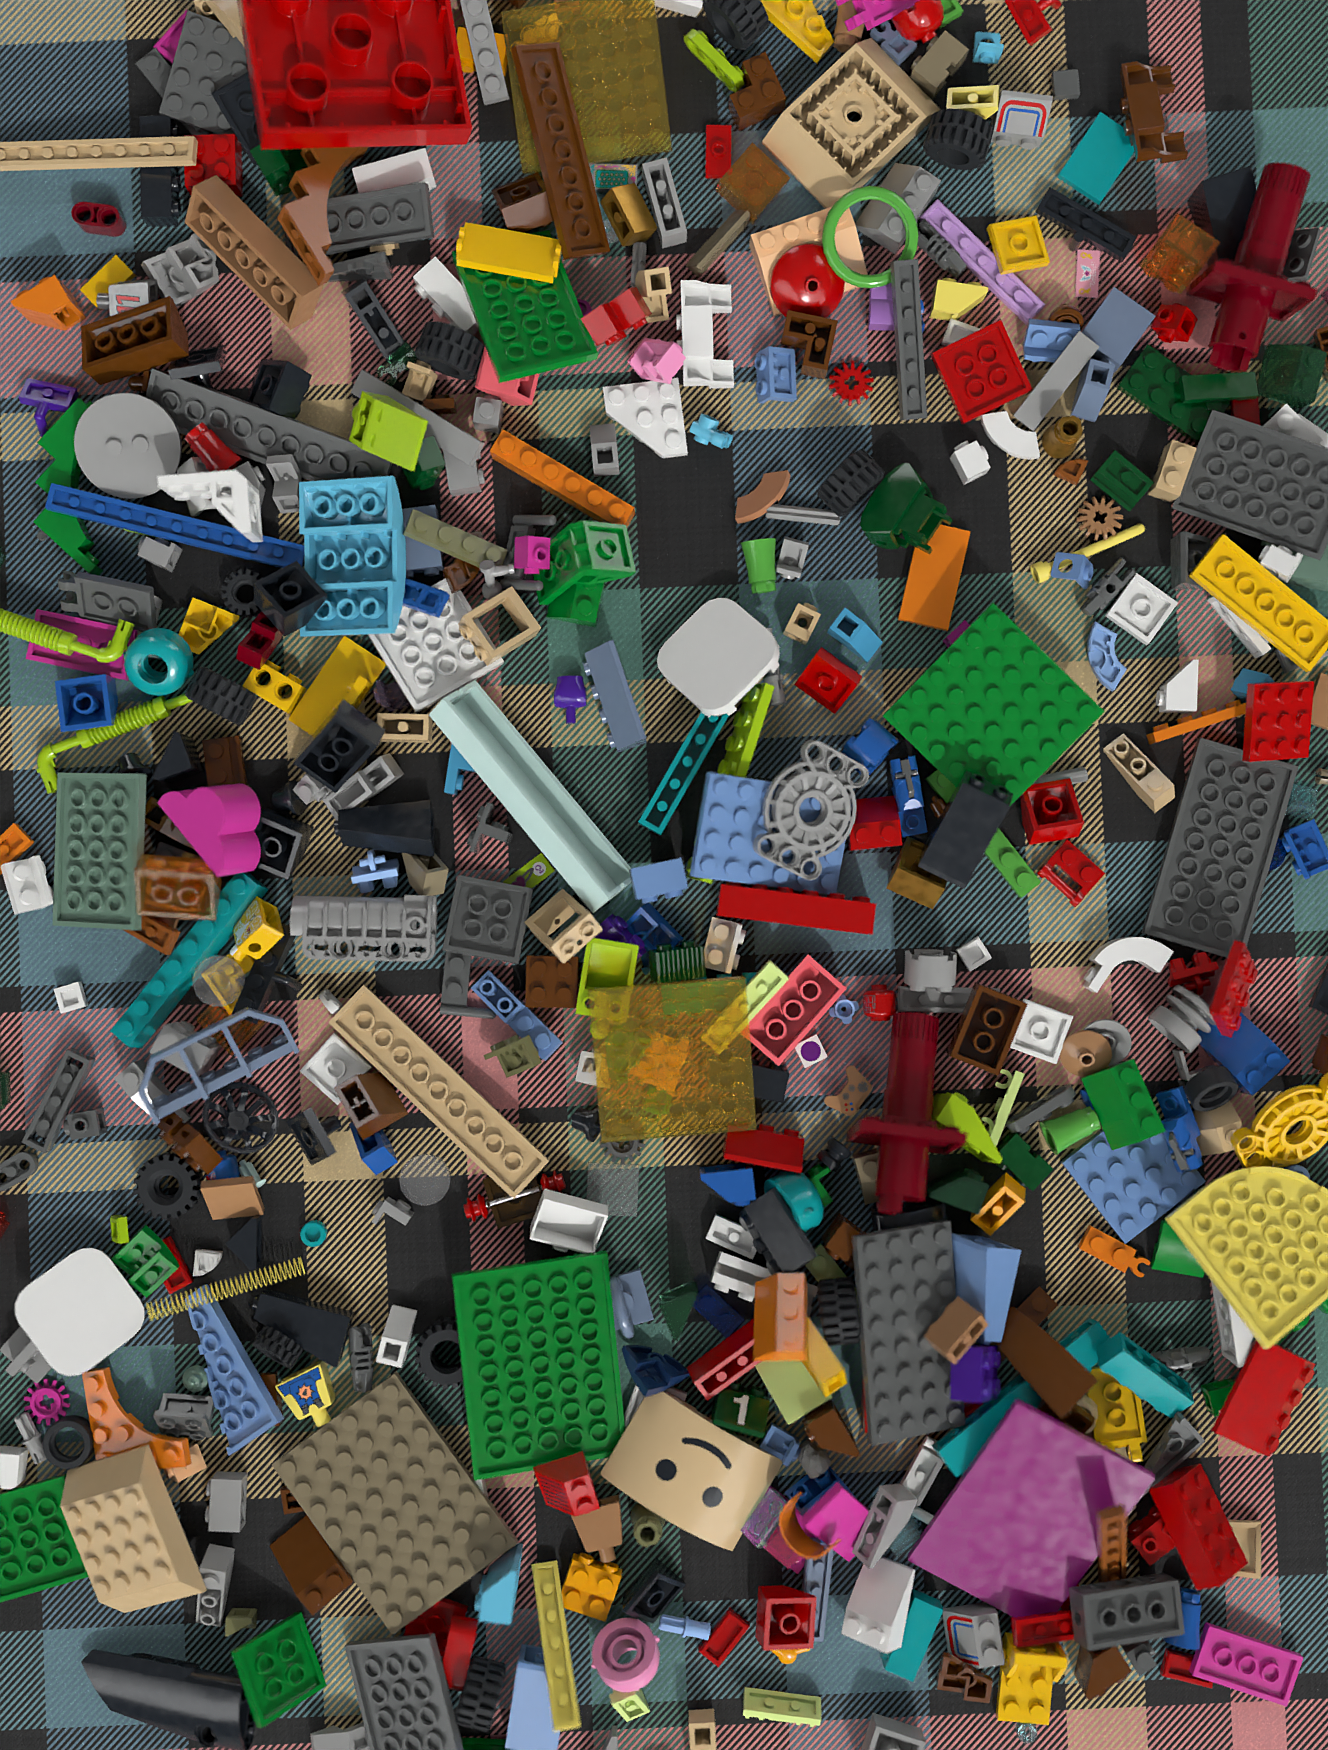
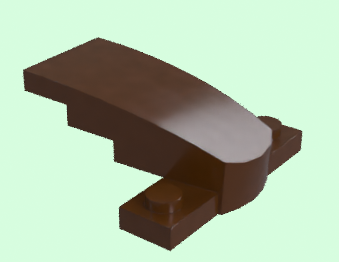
M1039 1286L1017 1309L1015 1307L1008 1309L1002 1341L990 1342V1345L998 1346L1001 1363L1008 1358L1023 1378L1062 1419L1098 1380L1063 1346L1038 1326L1058 1306Z

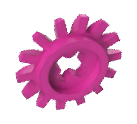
M46 1378L43 1379L44 1386L40 1383H34L37 1388L36 1390L28 1388L27 1391L32 1395L24 1397V1401H30V1405L25 1406L24 1409L25 1411L32 1409L33 1413L30 1414V1417L32 1419L35 1415L38 1416L37 1424L46 1419V1425H50L51 1418H54L55 1422L59 1420L58 1414L66 1416L67 1413L62 1407L69 1408L70 1403L63 1401V1399L69 1398L70 1395H62L60 1393L65 1389L64 1385L56 1389L57 1380H53L52 1385L49 1386L48 1379ZM44 1395L54 1399L51 1408L41 1404Z

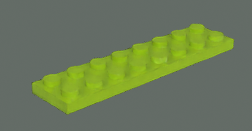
M767 683L755 684L741 698L743 703L740 712L738 711L734 717L733 726L735 727L732 736H729L725 745L727 752L724 760L718 766V774L746 778L775 686ZM691 857L688 860L686 866V871L688 872L687 877L694 880L712 884L713 879L693 877L690 875L692 863Z

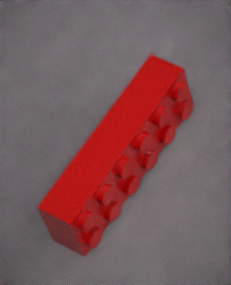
M726 881L725 885L721 884L719 887L717 916L873 935L876 904L870 903V898L852 896L851 901L844 900L845 895L829 893L827 897H819V891L804 890L801 894L793 893V888L778 886L776 891L767 890L768 886L764 884H751V888L742 887V883Z

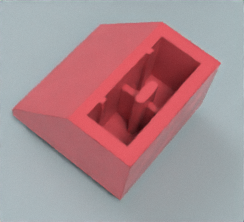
M484 346L475 388L489 395L496 396L499 400L512 406L532 405L539 374L499 383Z

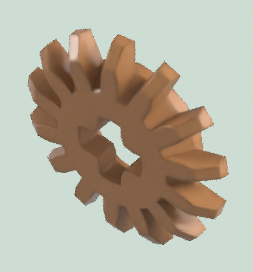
M1095 496L1091 498L1092 505L1084 501L1083 504L1087 509L1079 508L1078 512L1082 513L1083 516L1076 518L1077 522L1083 521L1084 523L1078 527L1080 531L1087 528L1088 531L1085 536L1088 537L1091 533H1094V540H1098L1099 534L1103 535L1104 540L1108 539V532L1113 536L1116 535L1113 527L1121 528L1122 526L1116 519H1123V515L1115 514V512L1121 510L1120 506L1112 508L1111 506L1115 502L1113 499L1108 504H1105V496L1101 497V503H1098ZM1095 512L1107 515L1104 518L1105 523L1101 524L1100 521L1094 522Z

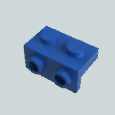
M1314 818L1284 831L1285 837L1281 840L1287 853L1292 851L1296 859L1292 864L1298 876L1303 874L1306 880L1312 875L1328 869V847Z

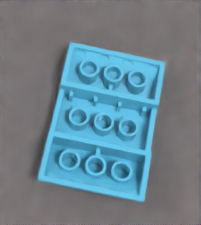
M394 476L299 482V534L304 535L305 571L327 594V599L306 626L300 628L301 637L393 634L396 632L405 591L406 540L405 535H403L405 528L402 506Z

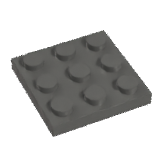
M458 875L442 948L443 951L519 965L526 930L524 922L528 919L533 888Z

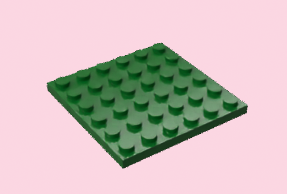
M991 603L882 716L955 787L958 786L966 771L977 773L987 781L995 785H1002L1009 792L1013 793L1012 805L1105 711L994 603Z

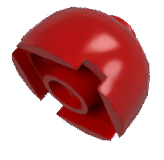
M941 0L917 1L913 6L904 9L892 18L896 30L903 38L909 41L921 40L924 44L937 36L935 31L941 26L944 19Z

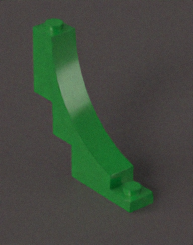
M78 398L37 442L56 459L35 481L47 494H49L51 483L79 490L81 467L75 454L74 437L81 416L93 404L90 400L86 404ZM45 508L33 521L89 574L99 576L104 571L97 565L100 561L88 551L94 545V542L87 531L83 519L49 511Z

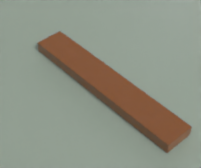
M1123 1504L1097 1511L1098 1583L1126 1579V1510Z

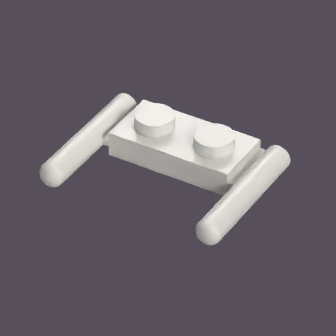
M928 1435L925 1437L922 1446L918 1449L900 1482L918 1498L912 1516L926 1524H929L934 1516L918 1506L921 1505L944 1463L932 1447L937 1440Z

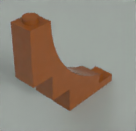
M368 147L302 148L300 152L308 167L295 172L289 184L297 200L285 204L277 219L318 286L327 283L335 271L330 258L325 255L332 244L327 222V200L332 180L347 165L362 158Z

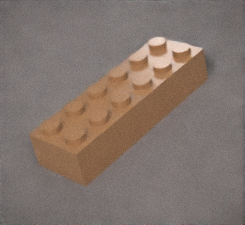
M217 175L193 186L185 223L290 330L311 319L324 284L318 286L309 269L300 258Z

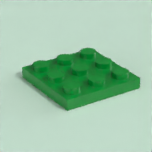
M295 1612L231 1651L257 1727H264L327 1686L302 1612Z

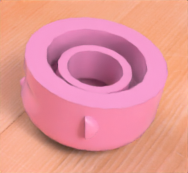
M620 1618L614 1620L601 1629L595 1638L592 1647V1668L597 1670L604 1683L612 1689L620 1692L637 1691L646 1686L657 1672L660 1659L657 1643L660 1639L653 1635L651 1629L638 1619ZM637 1651L636 1657L630 1663H617L618 1659L625 1652Z

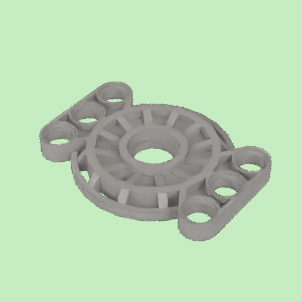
M808 740L804 742L800 749L803 761L785 768L774 778L768 787L762 812L767 833H762L754 839L753 849L759 856L804 879L814 880L819 877L822 871V865L818 858L835 851L850 834L855 822L857 808L853 788L865 785L868 781L869 773L865 766L824 743ZM812 745H816L819 748V755L811 760L808 756V749ZM837 756L840 760V766L837 770L832 771L829 767V762L831 758ZM858 768L861 772V777L857 782H852L850 773L853 769ZM793 770L796 771V773L790 775L786 780L782 779L789 772ZM779 784L780 786L775 792L774 798L771 799L774 789ZM813 797L820 804V814L814 821L804 822L799 816L800 805L806 798ZM769 804L772 805V807H771L772 820H771V821H769V814H768V813H769ZM769 838L772 842V847L770 851L763 853L760 849L761 842ZM786 850H791L793 852V859L790 863L784 864L782 854ZM812 861L814 863V871L809 875L804 874V864Z

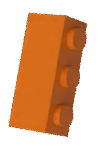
M777 1273L755 1282L754 1361H807V1281L804 1273Z

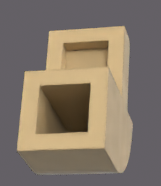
M669 267L638 271L635 278V287H637L652 313L646 318L647 322L669 320L666 294H672Z

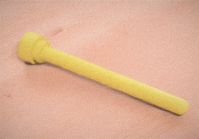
M1137 524L1116 533L1114 536H1109L1106 540H1100L1071 554L1085 555L1087 558L1142 534L1145 531V526ZM1069 559L1063 560L1059 564V569L1073 564L1072 561ZM1039 561L1030 566L1032 577L1037 584L1049 579L1054 561L1050 563Z

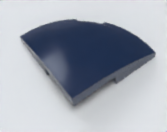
M625 1345L622 1348V1353L627 1368L644 1397L665 1391L682 1382L690 1375L681 1363L668 1354L662 1356L659 1353L652 1352L653 1349L647 1346Z

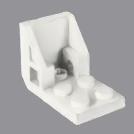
M238 471L157 476L158 487L171 497H174L175 500H190V496L199 495L200 498L204 499L212 498V504L241 534L252 542H263L259 490Z

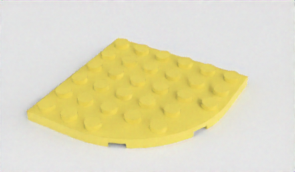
M1251 1167L1224 1174L1205 1185L1165 1218L1263 1349H1269L1328 1298V1189L1309 1180V1177L1277 1167Z

